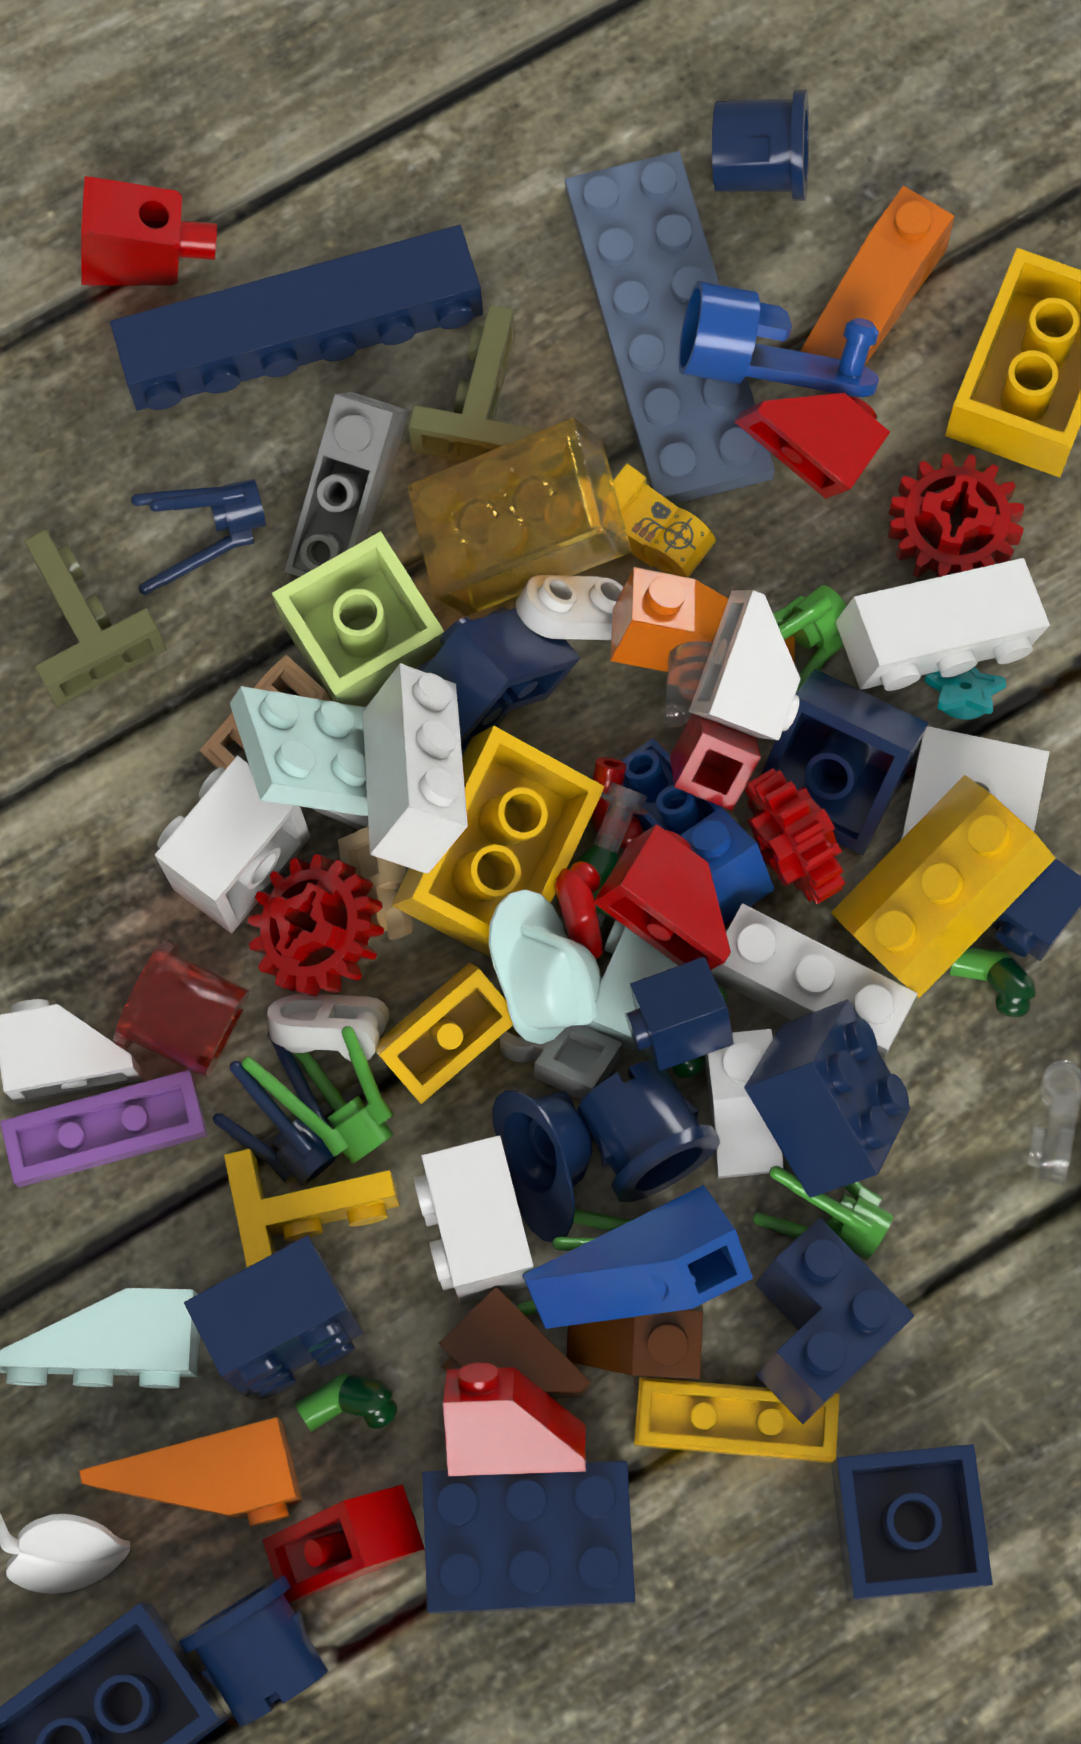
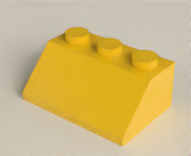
M964 775L838 904L831 914L902 984L918 993L917 997L920 998L1056 858L1037 834L989 791Z

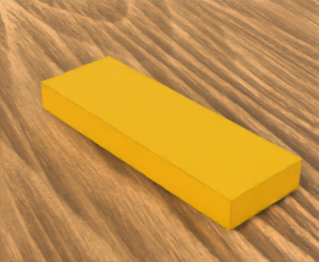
M639 1377L634 1446L832 1463L836 1459L840 1394H835L810 1419L802 1424L769 1388Z

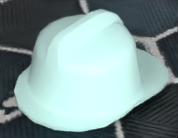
M529 890L509 893L497 905L490 921L489 948L491 958L507 1001L509 1015L515 1030L525 1041L543 1044L554 1040L566 1027L587 1025L596 1020L597 1009L595 1003L600 988V970L596 958L584 945L567 938L563 924L553 905L541 894Z

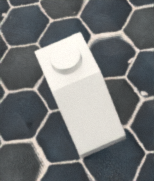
M754 590L731 591L689 712L756 738L779 740L782 731H786L791 726L798 711L799 696L795 693L800 682V676L764 594Z
M44 999L26 1000L13 1004L10 1007L11 1013L0 1015V1069L3 1091L16 1104L143 1080L141 1067L130 1053L58 1004L49 1005V1001Z
M771 1029L733 1032V1045L705 1055L711 1123L720 1140V1144L715 1151L718 1179L769 1174L770 1168L773 1166L783 1168V1153L744 1088L773 1040Z

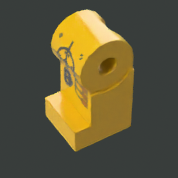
M627 463L595 503L593 528L650 567L654 566L663 573L689 578L715 544V536L695 515L677 507L646 484L647 477Z

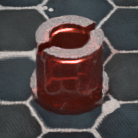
M165 939L153 952L140 974L122 1011L113 1041L125 1050L133 1043H136L206 1078L218 1063L234 1033L244 1010L242 1008L248 1000L249 990L178 956V944Z

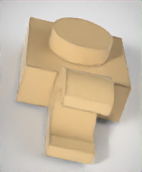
M369 826L339 839L338 845L341 861L356 867L355 874L370 879L373 886L366 896L382 902L383 908L371 916V923L383 927L384 932L387 931L389 940H396L411 934L413 930L412 916L391 906L396 896L395 889L401 886L406 875L405 866L370 855Z

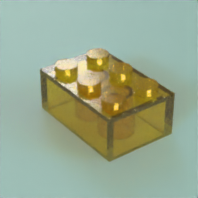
M574 417L407 485L433 597L465 617L518 597L528 581L536 575L572 576L632 552L603 441Z

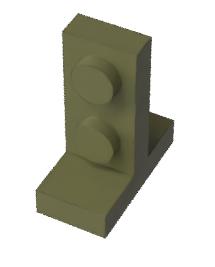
M489 304L484 326L474 325L469 343L468 360L475 362L471 380H460L454 412L414 405L408 426L412 452L531 475L536 454L534 428L495 421L515 339L514 311L512 308Z
M46 529L24 540L39 571L79 642L35 665L57 707L167 650L158 627L147 608L112 625L96 594L84 599L75 582L84 578L85 575L68 544L57 549Z

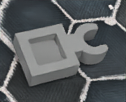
M584 1025L566 1027L554 1040L543 1044L525 1041L522 1037L514 1036L509 1032H505L500 1036V1052L503 1056L515 1062L534 1060L535 1079L581 1100L592 1089L609 1078L622 1057V1042Z

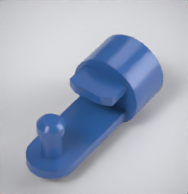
M697 281L691 292L683 320L678 356L679 371L685 375L740 384L744 377L747 376L832 393H846L848 396L868 397L875 394L879 377L874 371L864 365L870 346L876 344L879 331L873 322L866 319L855 318L847 322L843 333L846 342L841 359L755 343L757 336L779 341H786L789 338L792 324L788 312L781 306L761 303L759 295L755 291Z

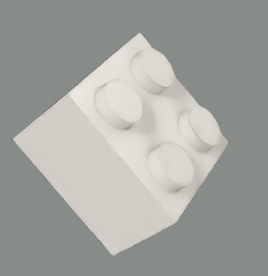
M238 755L227 769L221 766L209 775L199 791V798L201 800L186 818L178 816L168 824L158 840L157 846L160 849L155 854L173 890L231 934L258 903L255 899L256 893H266L272 886L269 875L273 871L282 873L290 864V860L295 858L311 838L300 806L260 801L250 766Z
M500 1135L421 1155L426 1174L413 1177L427 1227L439 1225L442 1239L429 1242L438 1280L441 1282L443 1291L454 1288L460 1304L483 1299L495 1287L502 1293L527 1287L522 1275L533 1270L534 1266Z

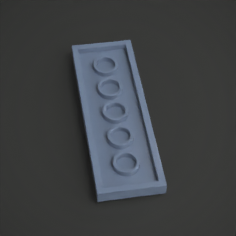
M680 151L565 178L566 196L649 486L670 502L676 504L773 480L775 469L770 452L734 422L740 412L755 405L747 376L744 377L740 384L685 375L679 371L680 337L687 304L693 287L697 281L719 284Z

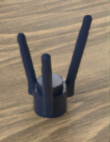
M255 479L219 487L134 494L131 497L133 505H150V509L154 512L210 506L216 532L228 529L230 534L141 583L138 588L139 592L143 595L149 594L234 548L254 544L251 530L266 527L264 511Z
M269 1037L298 1098L328 1126L334 1129L325 1119L292 1052L274 1043ZM233 1061L230 1064V1071L281 1132L273 1140V1144L278 1148L279 1152H275L222 1113H216L213 1116V1122L228 1133L230 1137L245 1148L250 1149L253 1154L270 1165L283 1182H286L293 1176L300 1186H304L324 1172L340 1156L338 1154L334 1157L322 1139L299 1118L292 1123L260 1083L243 1068L241 1062Z

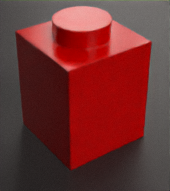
M692 713L670 755L674 787L732 811L761 758L757 738Z

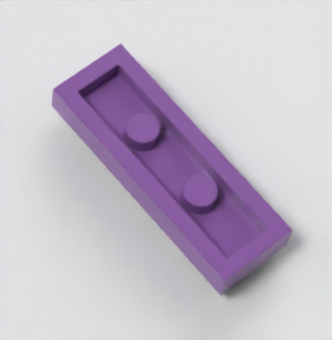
M190 1070L0 1121L13 1182L17 1187L27 1186L208 1136L194 1076Z

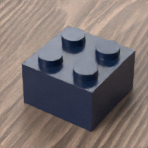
M848 999L782 1024L744 1086L809 1198L878 1175L911 1109L904 1083L896 1074L890 1073L877 1050V1040L871 1026L864 1019H859Z
M974 1444L837 1457L831 1463L847 1601L977 1589L993 1585Z

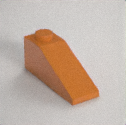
M903 185L868 234L800 352L841 359L846 338L843 336L846 323L855 318H862L873 322L879 331L876 344L869 348L865 362L866 365L947 251L955 216Z
M634 567L612 610L610 661L701 678L728 598L696 579ZM791 635L784 641L795 665V638Z
M278 1417L79 1470L82 1484L89 1487L235 1519L248 1516L250 1527L290 1517L287 1506L303 1502L285 1424Z

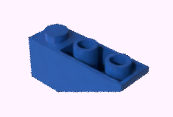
M654 738L621 760L627 765L620 796L621 801L630 813L640 820V824L645 832L657 824L664 830L677 833L690 844L693 852L709 863L724 925L735 918L742 903L750 907L775 890L757 842L721 806L674 787L670 755Z
M704 1185L522 1275L545 1329L693 1309L753 1279L735 1228Z

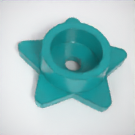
M976 667L952 677H942L940 671L926 674L924 678L925 683L939 692L937 708L957 719H975L984 714H991L993 712L991 696L1006 688V679L1004 677L980 673Z

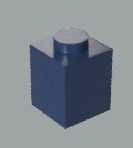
M1055 859L991 924L997 930L995 933L996 938L1013 953L1022 957H1027L1030 954L1041 962L1081 909V876L1058 859Z
M705 957L629 983L635 1010L625 1013L630 1033L638 1051L650 1048L659 1071L734 1044L728 1008Z

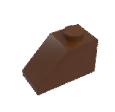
M497 1287L485 1296L439 1342L442 1351L448 1356L440 1365L445 1372L448 1369H461L463 1366L472 1363H489L497 1368L515 1367L552 1398H583L592 1389L591 1382Z
M701 1304L688 1310L570 1325L567 1331L566 1357L575 1364L632 1376L700 1379L703 1306Z

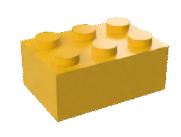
M1016 248L953 404L945 436L1060 478L1081 426V270Z
M496 726L473 736L462 756L467 828L429 874L409 868L391 906L490 958V921L497 905L509 893L520 890L539 893L549 903L552 902L556 893L554 888L556 878L562 869L568 867L605 786Z

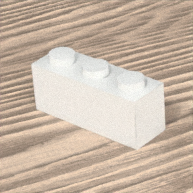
M1024 558L854 596L835 622L860 690L883 685L886 691L907 687L918 681L921 675L940 671L942 677L956 676L969 671L977 665V662L996 658L998 664L1017 661L1033 651L1032 645L1050 626Z
M400 663L363 711L370 855L429 874L468 826L457 690L455 683L444 680L438 675L425 673Z
M742 903L726 932L731 953L724 964L711 970L715 981L791 1020L848 999L859 1019H864L871 1026L877 1040V1050L884 1060L918 993Z

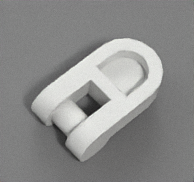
M305 994L285 996L274 1001L267 1011L269 1037L274 1043L294 1053H305L313 1050L339 1051L349 1061L351 1059L342 1037V1029L345 1026H350L354 1029L368 1061L375 1053L379 1044V1036L384 1032L390 1015L388 1007L377 998L318 994L317 997Z

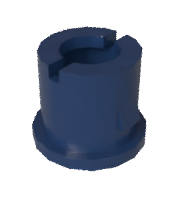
M794 90L793 99L715 102L712 126V170L716 192H792L793 201H806L809 172V103L807 90Z
M654 1059L630 1066L628 1076L631 1080L626 1083L622 1081L618 1073L607 1078L592 1089L577 1108L598 1145L602 1167L610 1165L616 1175L611 1187L620 1202H633L644 1199L670 1187L700 1167L714 1154L720 1144L719 1137L714 1128L698 1123L697 1116L699 1110L681 1095L666 1069L659 1071Z
M284 1574L245 1595L178 1640L185 1654L194 1649L196 1650L205 1665L200 1674L220 1691L240 1727L271 1712L274 1708L272 1703L280 1698L284 1704L328 1672L306 1634L301 1609L294 1613L283 1594L291 1588Z

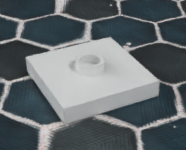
M927 726L920 743L901 840L964 775L994 795L1034 832L1049 751Z

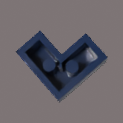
M500 607L488 616L475 620L464 617L452 624L440 638V643L443 645L433 659L423 663L417 670L438 675L444 680L456 684L463 756L473 736L493 726L498 727L511 710L547 699L581 657L565 639L547 638L528 628L520 619L516 608L508 610L506 607Z
M821 1218L814 1222L780 1253L755 1284L798 1329L773 1354L756 1376L804 1424L874 1358L915 1316Z

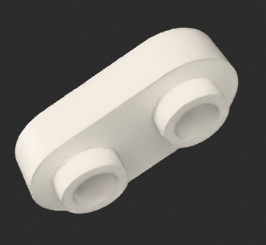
M536 575L528 581L518 596L516 610L520 619L528 628L547 638L611 640L612 610L623 590V586L609 578Z

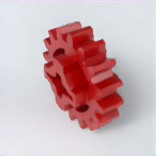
M947 453L943 454L939 469L934 470L924 460L918 465L917 480L908 476H904L901 479L898 489L901 496L892 497L888 513L896 518L890 521L888 538L903 539L898 545L896 557L899 561L912 556L917 560L913 571L915 577L919 578L928 569L936 572L935 578L994 565L995 562L999 564L1011 561L1014 549L1010 545H1019L1024 530L1023 527L1016 524L1021 521L1024 504L1017 502L1008 503L1013 497L1016 485L1013 481L1005 482L1001 485L995 482L998 466L993 464L983 473L975 470L976 457L970 454L966 458L963 467L954 466L952 457ZM947 488L939 493H934L937 490ZM960 505L961 512L959 518H962L961 526H958L955 537H951L952 524L949 523L950 516L954 515L956 506ZM922 536L927 537L931 545L928 544ZM972 548L979 549L976 552L962 555Z
M772 768L748 782L744 791L750 800L747 804L754 816L750 817L747 823L753 832L765 864L768 863L782 884L787 886L793 883L794 887L797 890L801 889L805 898L809 902L813 900L815 905L841 891L845 885V881L841 876L843 869L835 857L840 855L842 850L835 838L833 831L835 827L825 809H821L816 804L806 788L802 787L797 790L792 781L787 783L780 770L776 772Z
M314 854L311 863L294 858L290 860V876L276 871L269 875L275 887L271 894L265 892L256 893L255 899L264 906L261 915L248 917V924L260 928V936L254 938L248 944L250 950L266 955L261 960L258 968L263 973L275 976V985L291 991L297 990L299 993L313 997L318 996L320 989L337 994L341 992L342 982L340 976L356 981L362 978L360 968L356 964L361 957L369 960L376 959L378 954L368 946V941L370 937L383 935L384 928L371 923V916L379 912L383 905L381 901L366 896L371 890L373 883L370 879L355 874L356 867L338 859L334 862V860Z

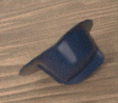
M505 1090L495 1098L492 1108L493 1128L496 1136L500 1135L521 1215L531 1231L543 1241L553 1242L556 1237H567L574 1222L575 1200L573 1187L584 1178L592 1156V1141L587 1126L577 1112L571 1097L566 1092H556L548 1096L532 1099L518 1090Z

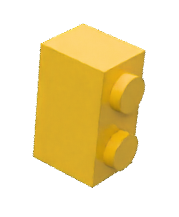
M469 962L379 1040L375 1051L419 1103L422 1104L513 1026L507 1001L483 972Z

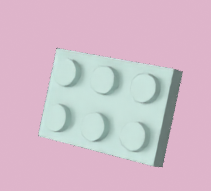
M241 686L231 700L230 706L260 801L368 816L363 711L366 707Z

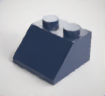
M814 669L796 693L799 696V707L796 717L791 726L786 731H782L780 739L775 740L761 775L774 768L776 772L780 770L783 773L787 783L792 781L797 790L802 787L806 788L811 798L821 809H825L835 827L833 831L837 843L864 855L907 772L929 723Z

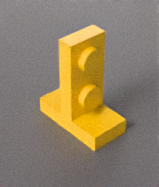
M247 1149L224 1155L247 1268L276 1252L273 1235L283 1233L285 1241H298L307 1235L312 1238L323 1233L322 1224L347 1218L351 1227L369 1225L387 1219L386 1209L400 1206L395 1181L390 1170L265 1199L258 1160L252 1151Z

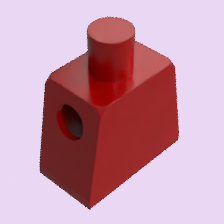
M84 176L81 225V285H174L178 283L179 257L215 260L217 223L181 221L182 194L176 190Z

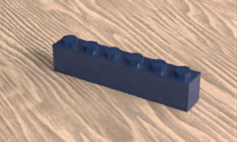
M460 224L111 320L110 325L127 386L136 410L139 411L146 408L162 410L175 406L182 398L204 392L213 394L225 393L233 390L243 381L265 375L273 378L286 376L294 372L301 365L323 359L326 361H340L352 356L359 349L380 343L398 345L410 340L416 333L434 328H459L469 323L474 317L483 315L481 286Z

